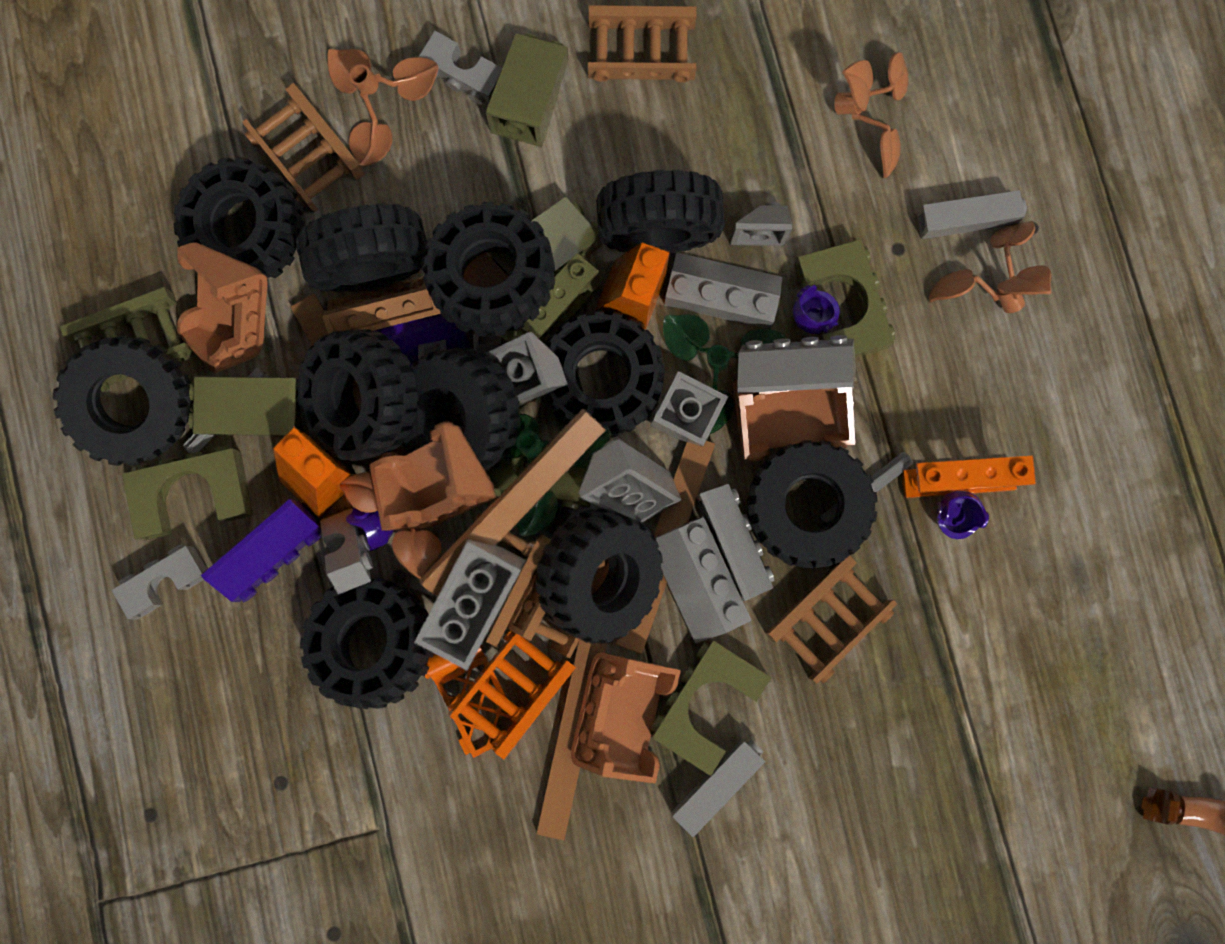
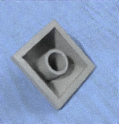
M777 202L760 205L735 224L730 245L784 246L792 230L788 206H781Z
M678 371L650 426L673 438L703 447L728 396Z

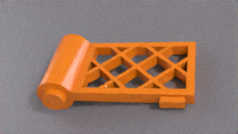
M482 644L467 670L434 653L433 657H429L426 664L429 669L425 678H432L450 712L451 709L448 705L455 696L448 694L444 684L452 679L464 682L461 695H463L467 684L471 685L474 682L469 680L472 669L482 664L486 667L489 660ZM493 671L486 681L489 683L491 679L495 689L507 698ZM468 672L466 678L459 677L460 675ZM483 693L479 704L472 701L467 703L472 707H476L478 713L482 709L496 714L493 723L495 726L499 715L511 719V716L501 711L502 708L500 707L497 710L482 705L485 696ZM459 715L455 718L454 721L462 735V738L458 739L465 755L471 753L474 758L495 746L492 743L493 740L491 741L492 738L489 737L486 744L476 749L471 736L474 728L481 729L472 722L462 720ZM464 725L471 727L469 733L467 732Z

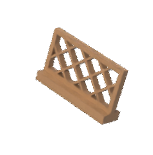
M423 277L328 300L327 311L322 312V318L329 334L336 331L370 329L374 331L440 314V311L436 309L427 291Z

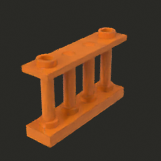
M1033 456L917 463L916 469L903 470V473H901L904 498L945 496L952 491L960 490L972 494L1017 490V486L1036 484Z
M508 630L503 637L506 642L463 695L458 693L448 705L451 709L448 715L453 720L461 713L493 739L492 743L495 744L492 750L503 760L576 668L565 659H562L561 662H554L526 638L511 630ZM514 644L547 670L546 674L549 677L543 685L540 683L535 684L504 659ZM496 667L529 693L531 700L525 708L516 706L486 681ZM478 690L511 716L513 723L507 731L498 729L467 704Z

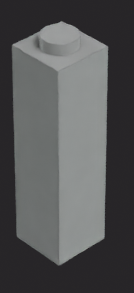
M1020 190L926 204L917 212L921 239L1018 224L1025 217L1027 206L1025 200L1021 197Z
M741 738L720 760L712 775L707 774L671 812L672 817L694 837L765 763L760 757L763 751L752 740L746 743Z

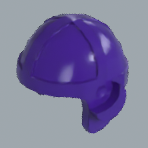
M815 284L813 286L808 285L796 295L798 299L794 303L792 311L795 324L798 328L810 334H820L821 332L827 334L829 330L838 325L837 320L840 313L838 302L830 294L816 290Z
M962 490L952 491L946 494L941 502L937 503V524L940 530L952 539L967 538L978 528H985L988 524L989 513L986 512L980 499L970 492Z
M354 508L352 513L346 517V522L359 526L364 530L367 543L370 546L369 551L376 550L388 543L394 531L382 530L378 511L367 513Z

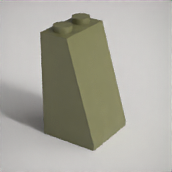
M515 34L486 110L491 134L543 147L568 63V47L558 41L547 42L539 40L532 34Z
M564 197L532 220L537 221L541 225L544 235L549 239L555 263V277L576 253L586 259L602 245V241L598 236L597 224L593 221L589 223L583 216L585 213L576 201L571 203L567 197ZM488 252L490 258L509 277L516 266L515 259L502 252Z
M194 377V384H190L189 388L190 400H194V411L189 413V428H193V434L234 436L285 437L294 427L301 431V410L297 404V379Z

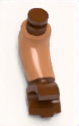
M1149 787L1147 796L1143 797L1141 808L1144 810L1143 819L1166 825L1176 823L1193 826L1225 835V801L1205 797H1179L1176 792L1155 787Z

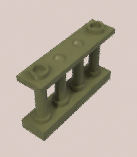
M576 253L556 275L554 289L549 291L551 298L545 307L541 306L539 308L540 314L533 321L528 319L524 322V327L517 331L514 328L507 330L506 334L501 337L508 343L528 332H532L547 346V340L552 333L556 334L563 322L566 320L570 321L599 289V285L592 280L599 271L581 255Z
M165 287L59 326L62 336L74 343H79L80 348L91 344L92 336L99 333H105L106 338L117 337L116 330L118 326L125 323L131 324L136 338L148 339L142 320L144 316L154 313L158 316L169 346L166 349L168 350L166 354L171 359L176 357L180 363L188 359L187 356L195 354L188 344L179 343L168 313L170 306L176 305L177 301L175 295ZM122 374L109 377L104 381L100 393L109 390V386L131 377Z

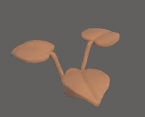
M328 50V69L334 86L343 93H353L358 89L372 119V124L362 122L353 128L350 133L349 147L360 166L365 167L380 161L390 150L393 140L391 129L387 125H377L378 120L368 95L374 94L378 89L379 82H382L392 87L398 86L399 95L406 100H419L429 93L434 84L439 69L436 62L418 57L402 60L393 69V76L396 81H391L380 74L374 75L371 72V60L360 50Z
M902 53L893 54L889 61L888 79L890 84L887 87L870 91L873 84V72L870 62L860 60L848 66L842 73L848 81L851 92L837 93L834 102L835 111L838 115L852 114V120H861L884 130L880 139L883 178H887L892 173L899 161L901 144L898 131L890 129V126L860 115V113L866 110L870 96L890 92L891 90L894 100H901L905 96L909 78Z
M1027 221L1006 226L995 232L991 237L990 244L993 248L1004 247L1009 280L1001 282L997 286V292L989 287L979 276H973L972 270H958L947 274L935 284L929 296L930 304L936 300H946L962 296L975 286V282L979 283L992 296L993 301H1000L1005 313H1015L1025 306L1022 295L1051 294L1052 274L1047 266L1028 267L1021 270L1017 276H1014L1010 248L1011 246L1026 243L1035 232L1034 222Z
M371 472L352 475L341 483L340 489L354 508L367 513L378 511ZM414 528L411 530H397L392 541V549L400 563L409 572L421 579L439 558L441 542L433 533L426 530L420 531Z

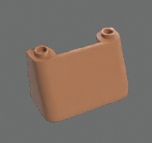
M190 243L177 247L178 263L184 269H195L198 273L197 306L187 309L180 314L177 322V334L214 374L255 358L263 348L267 277L258 268L199 243Z
M738 380L732 382L741 449L745 460H764L765 456L770 453V448L784 447L789 444L793 445L804 440H811L812 442L827 441L837 448L840 446L847 448L848 445H855L852 388L738 393Z
M451 422L437 424L435 430L430 433L431 443L406 456H398L396 452L384 453L380 455L379 460L369 464L382 530L428 529L487 503L496 497L491 480L458 426H453Z
M604 652L596 654L590 666L572 744L571 759L573 764L602 777L656 784L660 763L657 755L648 750L652 733L650 727L655 719L660 695L669 696L673 694L678 686L681 670Z

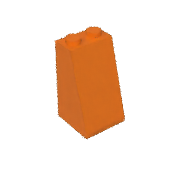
M640 243L614 260L595 310H604L605 314H613L614 311L623 313L624 318L629 320L631 318L636 319L640 322V327L646 330L665 281L669 252Z
M295 427L273 449L279 481L319 519L343 496L344 492L340 489L341 483L354 475L336 457L325 452L318 442Z

